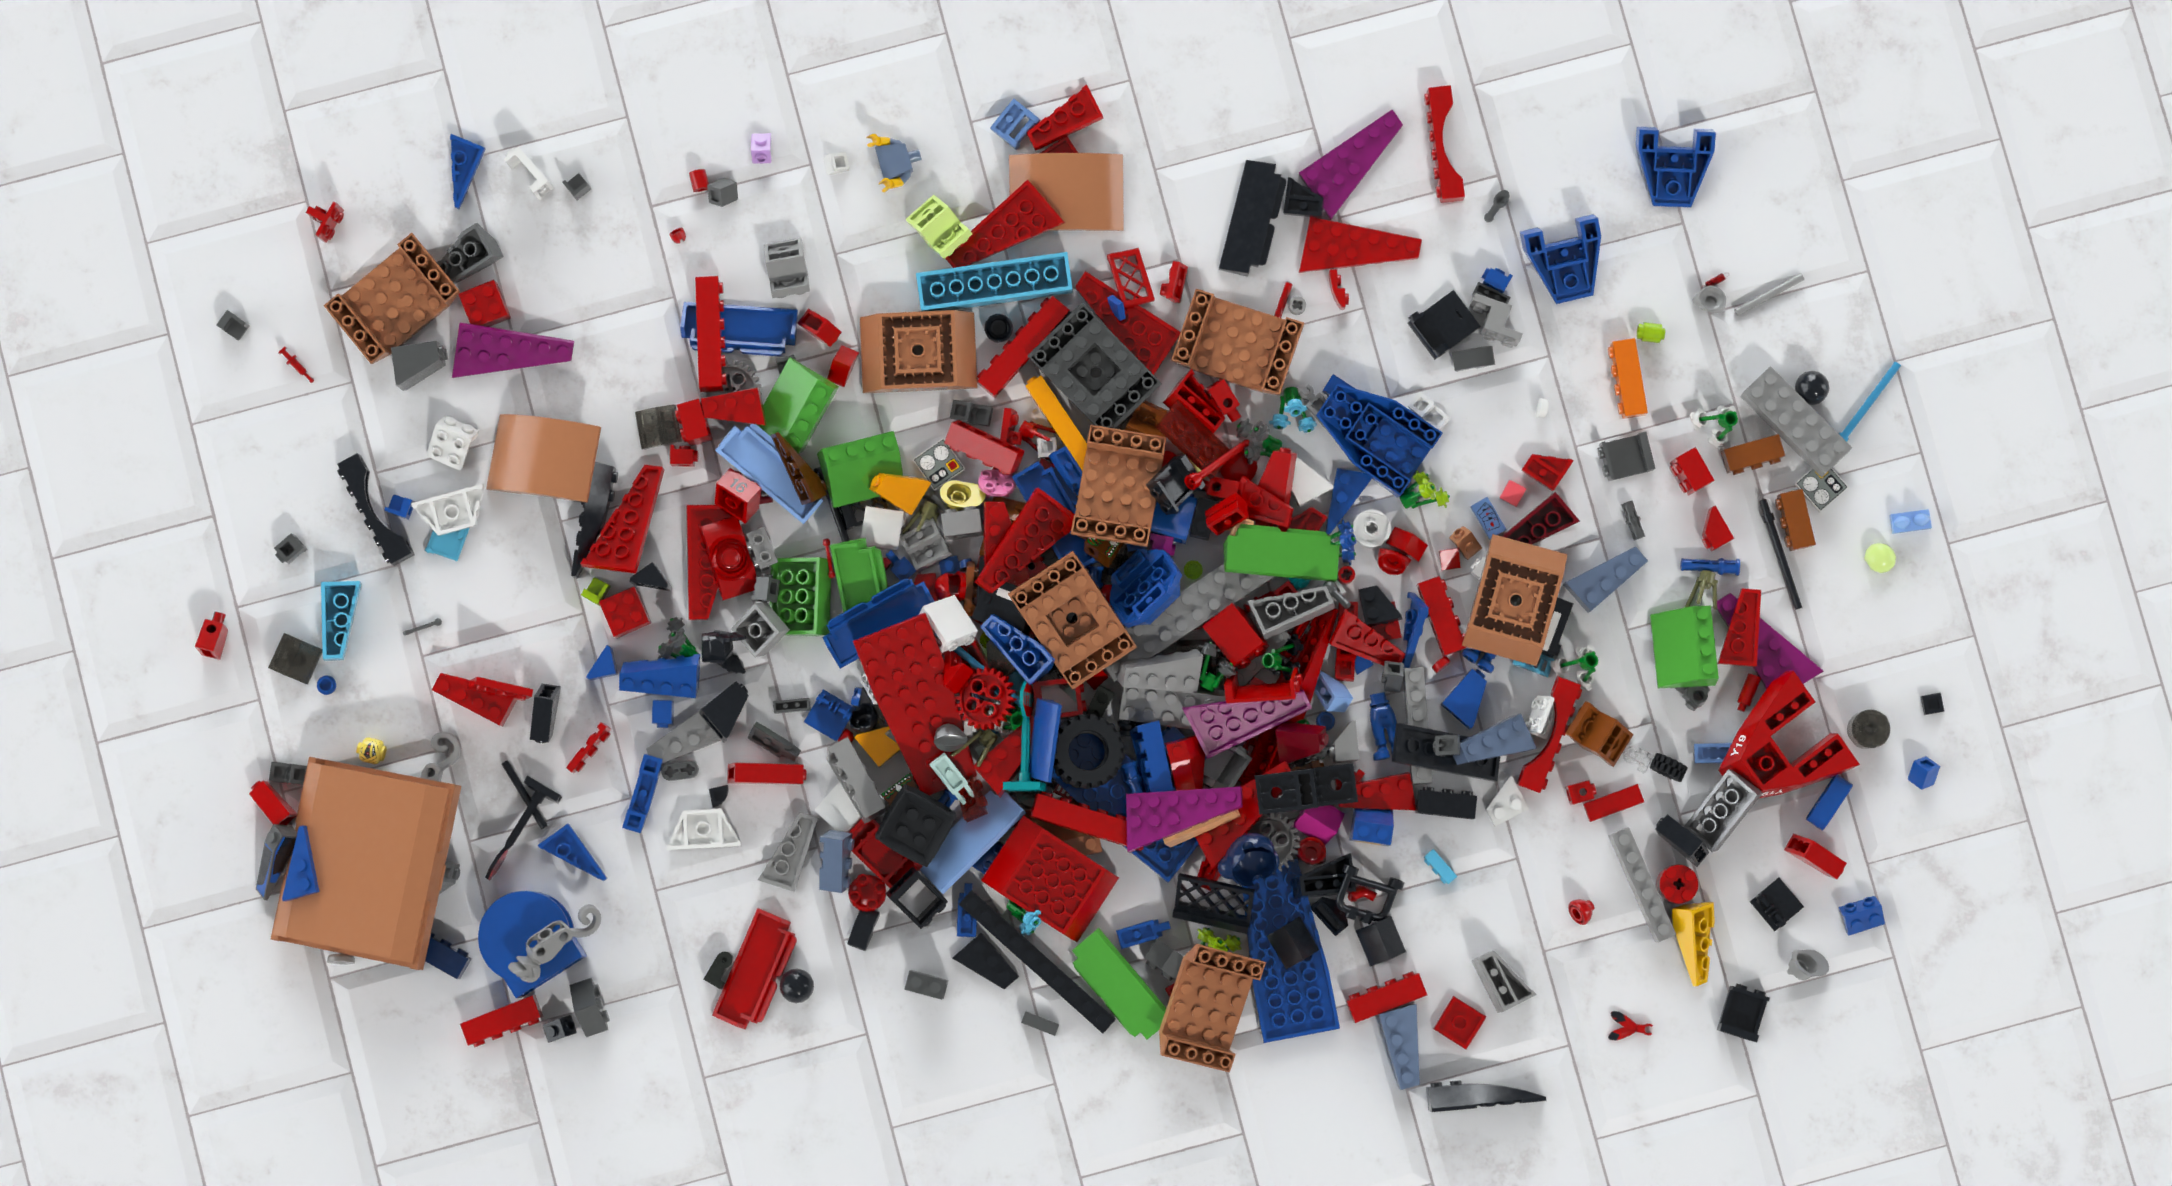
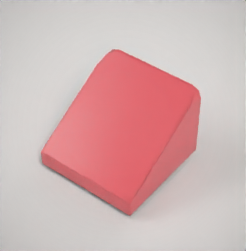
M1509 480L1500 499L1517 507L1526 488Z

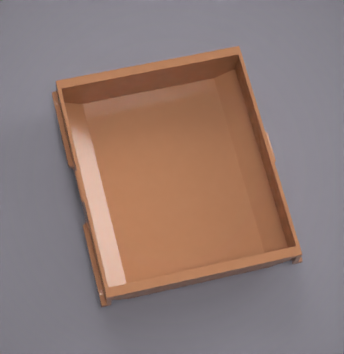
M309 757L295 821V830L298 832L299 826H307L320 892L287 902L282 901L292 858L291 855L283 877L270 940L289 942L410 967V969L423 970L439 892L441 891L445 874V862L461 786Z

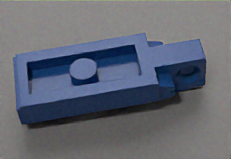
M1064 446L1051 453L1048 457L1068 487L1078 496L1083 471L1067 447Z
M965 883L964 893H959L957 937H976L977 920L959 905L972 890V883Z
M1157 919L1116 930L1121 949L1158 939V937L1163 936L1162 931L1171 929L1169 921L1159 924Z

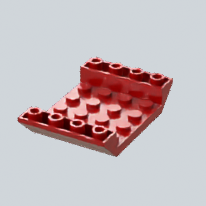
M1023 815L981 881L1026 911H1041L1038 917L1043 922L1078 942L1119 877Z

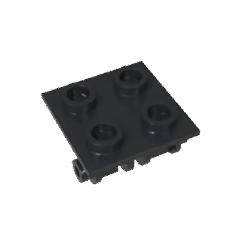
M1780 877L1750 901L1774 932L1778 928L1783 927L1790 918L1804 907Z

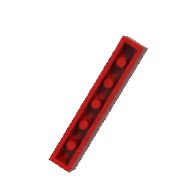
M718 276L695 277L700 392L724 391L723 385H727L726 373H723V367H726V356L722 355V348H725V337H722L721 330H725L724 318L721 319V312H724V300H720V294L724 293L723 282L719 281Z
M1053 295L1050 299L1048 297L1045 298L1040 304L1042 308L1037 313L1034 311L1027 319L1029 323L1025 327L1021 326L1016 331L1014 340L1007 341L1002 348L1004 351L992 358L990 361L992 365L987 370L984 368L977 377L979 379L977 383L992 397L996 398L1028 362L1030 359L1028 355L1070 313V310Z
M1042 791L1041 794H1036L1030 817L1127 847V817L1118 814L1113 817L1108 815V811L1102 809L1093 811L1090 810L1089 805L1079 803L1077 806L1071 804L1072 800L1060 797V800L1052 798L1053 794ZM1144 846L1135 850L1142 851Z

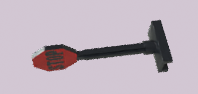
M528 775L524 783L535 792L525 812L506 840L505 847L498 853L485 876L489 881L497 873L508 850L514 845L535 809L542 803L544 798L557 804L562 799L560 794Z

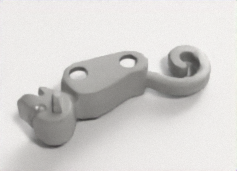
M440 732L433 736L431 746L436 752L446 753L449 751L447 745H439L440 740L450 741L454 749L452 754L440 764H427L422 770L420 778L441 782L443 771L453 765L461 754V744L454 735ZM431 771H435L433 777H429Z
M591 904L585 905L579 910V921L584 925H589L582 929L569 928L561 920L550 923L527 940V956H517L516 959L519 962L510 963L508 966L509 970L516 974L517 977H520L522 981L528 983L536 981L540 977V965L552 960L565 943L572 940V937H587L599 928L601 923L599 910ZM589 913H592L593 920L591 924L590 920L586 917ZM555 925H560L559 930L556 932L552 931ZM533 940H537L536 946L531 948L529 946Z

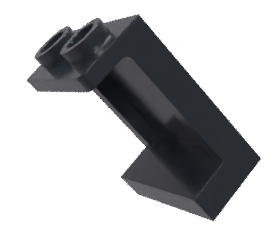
M1186 455L1174 456L1146 484L1150 494L1157 500L1161 510L1166 515L1177 514L1180 511L1178 507L1191 493L1201 490L1205 486L1203 480L1201 485L1195 490H1191L1185 485V477L1190 473H1197Z
M1737 983L1736 986H1730L1717 1031L1757 1043L1759 1038L1757 1034L1767 1001L1770 1000L1769 997L1765 996L1766 992L1756 989L1754 992L1747 991V986Z

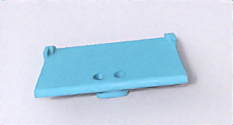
M470 528L438 536L433 531L425 551L458 561Z

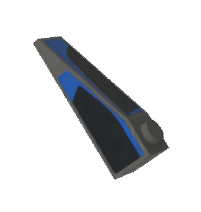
M273 824L265 839L256 890L264 900L268 901L293 854L297 832L292 826Z

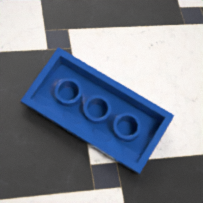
M1037 698L1029 759V773H1031V777L1045 782H1051L1062 709V705L1049 699Z

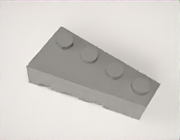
M1326 586L1248 601L1249 608L1264 640L1335 609L1334 601Z
M1192 649L1189 652H1175L1171 655H1157L1153 658L1121 661L1117 680L1123 688L1197 693L1203 655L1198 649Z
M847 737L828 747L827 761L864 824L884 814L886 802L882 795L879 796L874 781L870 780L864 764L861 763L849 738Z

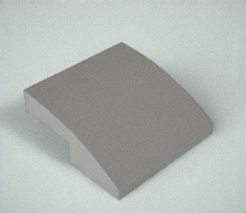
M934 519L924 523L919 532L915 528L900 536L904 548L918 573L952 555Z

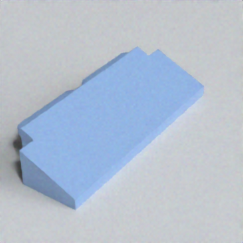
M757 424L746 425L742 431L734 425L715 449L717 453L751 481L756 482L765 493L803 524L823 502V499L820 498L812 503L801 504L771 436Z
M990 790L950 829L928 867L923 866L920 871L944 894L1026 812L1005 791L1000 798Z

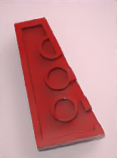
M1087 84L1080 92L1071 96L1065 104L1056 108L1050 116L1045 117L1027 132V136L1035 151L1104 119Z
M1406 772L1356 783L1358 802L1338 804L1339 807L1416 811L1411 773ZM1342 786L1335 788L1336 790H1340Z

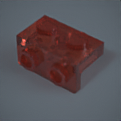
M973 774L969 776L970 782H968V785L973 790L974 797L972 798L964 787L958 791L967 802L964 805L960 802L966 822L988 814L986 809L988 802L982 794V790H984L983 784Z

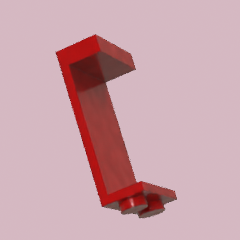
M1297 667L1292 672L1290 683L1239 686L1237 674L1232 675L1231 678L1226 679L1224 684L1226 703L1296 699L1297 693L1300 692V686L1303 685L1302 674H1299Z

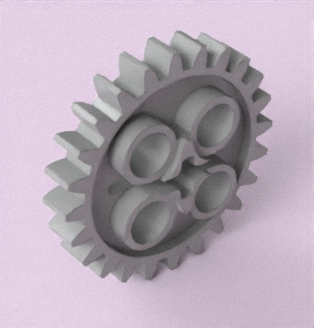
M726 360V367H723V373H726V377L728 374L730 375L731 386L735 390L733 392L762 387L761 384H756L760 380L759 377H753L756 372L754 370L748 372L750 369L749 365L743 368V362L740 361L737 366L735 360H732L731 365H729ZM738 375L744 377L741 384L734 383V378ZM728 381L727 385H723L724 391L704 392L700 394V397L706 398L728 393L726 392L729 390Z
M1270 813V816L1263 814V817L1259 818L1258 822L1247 834L1258 833L1272 841L1280 860L1278 869L1282 872V865L1288 868L1287 862H1294L1292 855H1298V852L1295 850V848H1300V844L1297 843L1300 837L1296 835L1298 830L1297 828L1292 829L1294 823H1288V817L1282 820L1281 813L1277 817H1275L1274 813ZM1265 827H1272L1269 833H1263ZM1280 838H1287L1285 843L1278 844Z

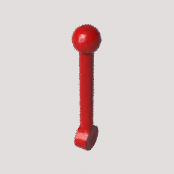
M827 538L823 539V545L826 549L829 567L828 577L834 578L835 572L832 568L829 549L830 540Z

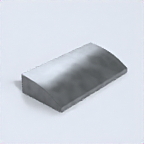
M1728 769L1684 827L1701 839L1712 853L1718 851L1763 792L1738 773Z

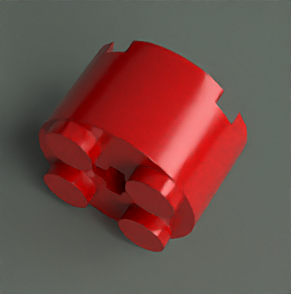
M1671 865L1659 873L1656 880V888L1665 901L1673 904L1685 903L1692 900L1696 895L1698 879L1696 873L1689 867ZM1678 880L1681 883V887L1677 888L1673 883Z

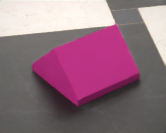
M1332 805L1303 809L1294 821V828H1297L1309 837L1320 839L1326 845L1338 832L1345 813Z

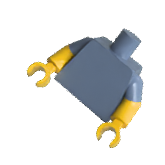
M876 134L867 136L866 138H870L873 143H869L867 146L873 147L876 145L875 150L884 178L879 182V185L884 184L886 186L882 189V192L903 186L913 172L911 163L922 160L919 149L908 152L906 144L899 140L878 137Z

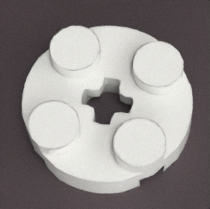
M1368 509L1361 512L1355 518L1353 534L1356 537V541L1362 546L1375 548L1388 540L1391 533V524L1383 512L1376 509ZM1371 523L1377 528V532L1374 531L1372 534L1366 529Z

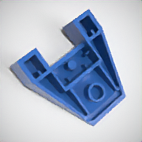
M1637 127L1635 146L1652 205L1692 207L1715 152L1716 132L1713 129H1694L1692 147L1658 146L1659 130L1656 127Z
M1594 214L1575 218L1578 237L1546 245L1543 231L1538 227L1520 231L1523 251L1556 304L1594 295L1601 243L1599 220Z

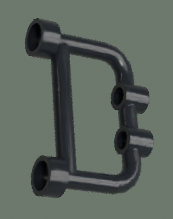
M1344 864L1342 871L1345 875L1336 897L1338 909L1345 913V917L1355 920L1356 916L1360 917L1359 921L1366 924H1371V921L1385 919L1391 910L1398 889L1402 890L1405 882L1390 877L1388 885L1362 878L1357 876L1359 868ZM1350 882L1388 893L1382 911L1376 914L1365 909L1362 910L1351 905H1345L1344 897Z

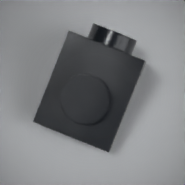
M571 1015L542 1025L548 1043L577 1033Z

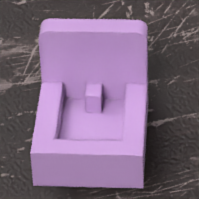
M771 133L752 134V163H771Z

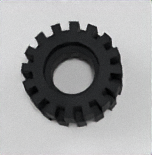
M1660 753L1655 754L1650 765V769L1678 782H1682L1688 769L1681 762Z

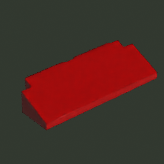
M757 908L712 1016L742 1029L747 1028L749 1021L757 1024L764 1020L777 989V983L775 982L777 976L783 975L797 942L795 934L788 931L791 924L790 921Z

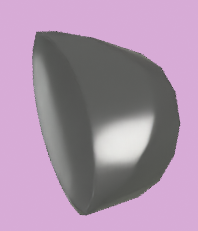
M949 723L940 726L934 736V744L944 752L958 750L968 741L967 736L959 727Z

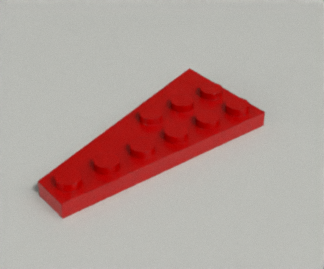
M1026 180L972 229V235L968 240L958 246L945 259L953 268L970 266L1062 225L1065 221L1033 184Z
M1310 217L1299 273L1418 259L1422 239Z
M1085 271L1076 284L1075 289L1104 325L1155 375L1181 332L1139 305L1124 308L1126 317L1119 321L1113 314L1107 297L1114 295L1120 300L1119 293Z
M643 466L632 483L633 486L629 493L624 495L622 498L623 502L618 509H615L600 532L599 539L595 544H592L589 554L581 561L582 567L637 574L664 474L663 467Z
M1036 488L975 583L988 593H993L1031 561H1034L1053 546L1059 539L1067 535L1072 529L1075 514L1040 488Z
M1003 501L984 502V567L1012 525L1005 502ZM1026 566L1007 582L1020 586L1028 581L1030 577Z
M687 505L688 620H708L718 585L700 527L734 516L717 505Z
M1284 761L1264 774L1289 772L1292 770L1288 763ZM1255 779L1241 786L1242 808L1238 809L1241 817L1195 837L1213 870L1218 866L1220 860L1226 856L1230 845L1238 837L1247 834L1262 816V814H1259ZM1274 787L1271 794L1274 798H1278L1282 795V790Z

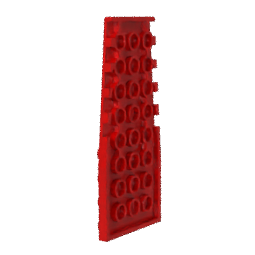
M924 612L854 640L853 644L874 698L920 791L927 795H932L947 789L946 785L929 765L944 753L934 744L935 732L940 726L948 723L956 725L963 732L964 728L961 717L958 714V707H955L957 703L954 693L944 686L945 663L927 615ZM969 745L954 757L951 756V753L954 751L945 752L966 780L977 776L976 770L973 767L974 763Z

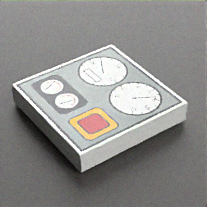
M944 438L912 459L925 479L931 482L930 486L934 491L966 470L953 450L949 448L950 446L944 443Z
M1832 468L1822 478L1811 469L1794 483L1798 489H1803L1804 496L1819 513L1849 488Z

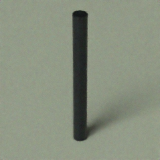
M507 760L501 765L528 807L532 799ZM536 808L532 815L539 827L544 829L548 825Z

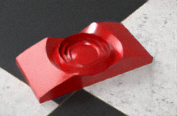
M731 517L700 527L722 601L755 591L756 571L738 519Z
M861 819L849 831V833H853L852 839H854L852 852L889 888L912 866L917 871L923 867L877 840L875 833L878 831L880 824L875 819L865 824Z

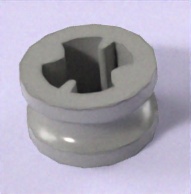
M1294 297L1290 300L1289 311L1292 314L1300 315L1305 311L1306 302L1302 297ZM1293 302H1296V303L1301 302L1302 305H1301L1300 308H1302V309H1301V310H1299L1298 308L1294 309V308H1293V307H1294Z

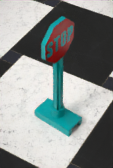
M1023 681L1020 689V708L1023 716L1021 773H1019V781L1003 782V790L1046 791V783L1030 781L1029 718L1034 709V692L1032 684L1029 685L1027 681Z

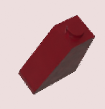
M1283 722L1275 730L1279 764L1284 761L1291 763L1319 753L1329 742L1326 726Z

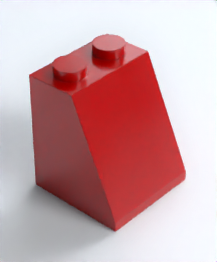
M1234 603L1228 605L1202 626L1227 659L1238 669L1249 666L1251 660L1263 655L1269 647V644L1264 640L1247 612Z

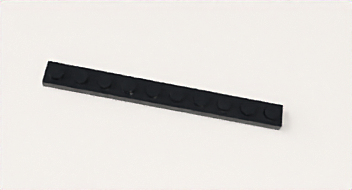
M971 890L959 903L965 911L1101 1033H1104L1116 1020L975 892Z

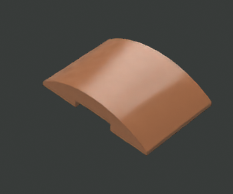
M1039 153L1009 155V196L1026 180H1029L1065 221L1064 224L1048 231H1124L1123 154Z
M500 414L486 489L588 503L601 427L553 418Z

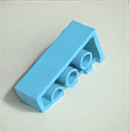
M360 581L321 582L322 653L324 661L344 660L362 584Z

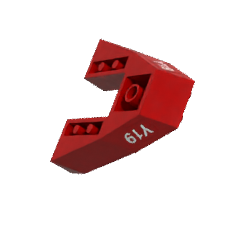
M1785 671L1770 683L1738 730L1718 771L1724 776L1728 769L1733 770L1762 791L1763 794L1760 798L1781 795L1835 777L1860 764L1838 733H1830L1791 764L1771 736L1816 701L1794 671Z

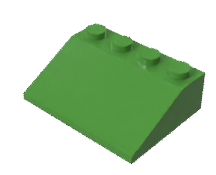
M790 357L763 405L767 425H757L768 435L779 432L793 449L800 454L806 448L839 386Z
M894 431L823 448L817 453L833 508L880 497L869 489L872 479L879 473L903 476L900 452Z
M821 557L777 558L778 563L771 565V575H773L774 579L780 580L777 603L769 602V606L790 629L785 635L825 636L829 634L827 625L830 620L831 578L828 577L829 567L827 559Z
M1711 605L1691 606L1651 614L1650 621L1657 688L1715 686L1719 676Z

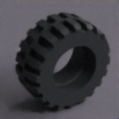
M1094 714L1078 715L1062 723L1058 730L1053 766L1055 774L1060 776L1066 784L1083 789L1096 788L1113 779L1117 775L1118 770L1121 769V763L1125 756V753H1123L1124 742L1120 738V732H1117L1114 728L1115 725L1112 722L1106 721V718L1098 717ZM1083 733L1093 734L1098 737L1103 743L1105 750L1104 758L1100 765L1091 770L1078 768L1069 757L1071 741Z

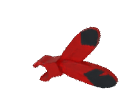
M1617 1011L1610 1013L1613 1020L1624 1027L1612 1031L1608 1036L1609 1040H1620L1635 1032L1652 1035V1033L1645 1032V1027H1652L1653 1025L1636 1024L1630 1018Z

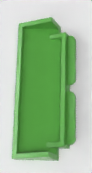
M1241 524L1236 531V536L1228 535L1223 544L1224 571L1336 582L1340 546L1330 545L1331 536H1328L1323 531L1290 528L1286 532H1281L1278 527Z
M866 538L830 545L843 612L862 602H870L874 595L888 588L882 552L876 546L867 547Z
M1098 928L1072 950L1078 957L1073 962L1074 968L1097 996L1104 1000L1108 1009L1129 1034L1136 1037L1141 1033L1147 1040L1160 1029L1166 1007L1100 928Z

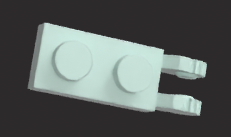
M945 752L929 764L962 805L967 803L965 798L958 792L963 787L972 798L976 796L968 785L967 780Z

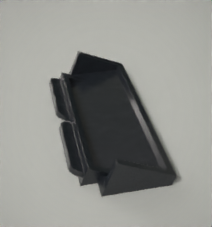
M1246 160L1219 270L1248 277L1251 266L1258 267L1259 265L1263 266L1266 264L1275 230L1274 225L1269 224L1270 219L1278 217L1286 186V179L1281 177L1282 174L1274 173L1276 164Z

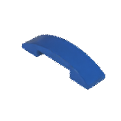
M644 754L638 780L622 828L638 833L642 832L656 790L663 759Z

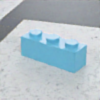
M1434 849L1424 856V862L1428 866L1431 865L1432 871L1441 877L1440 880L1444 884H1449L1457 877Z

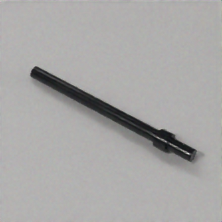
M1767 499L1760 500L1759 503L1763 512L1762 518L1764 523L1767 524L1795 610L1800 609L1802 605L1774 524V514L1770 511Z

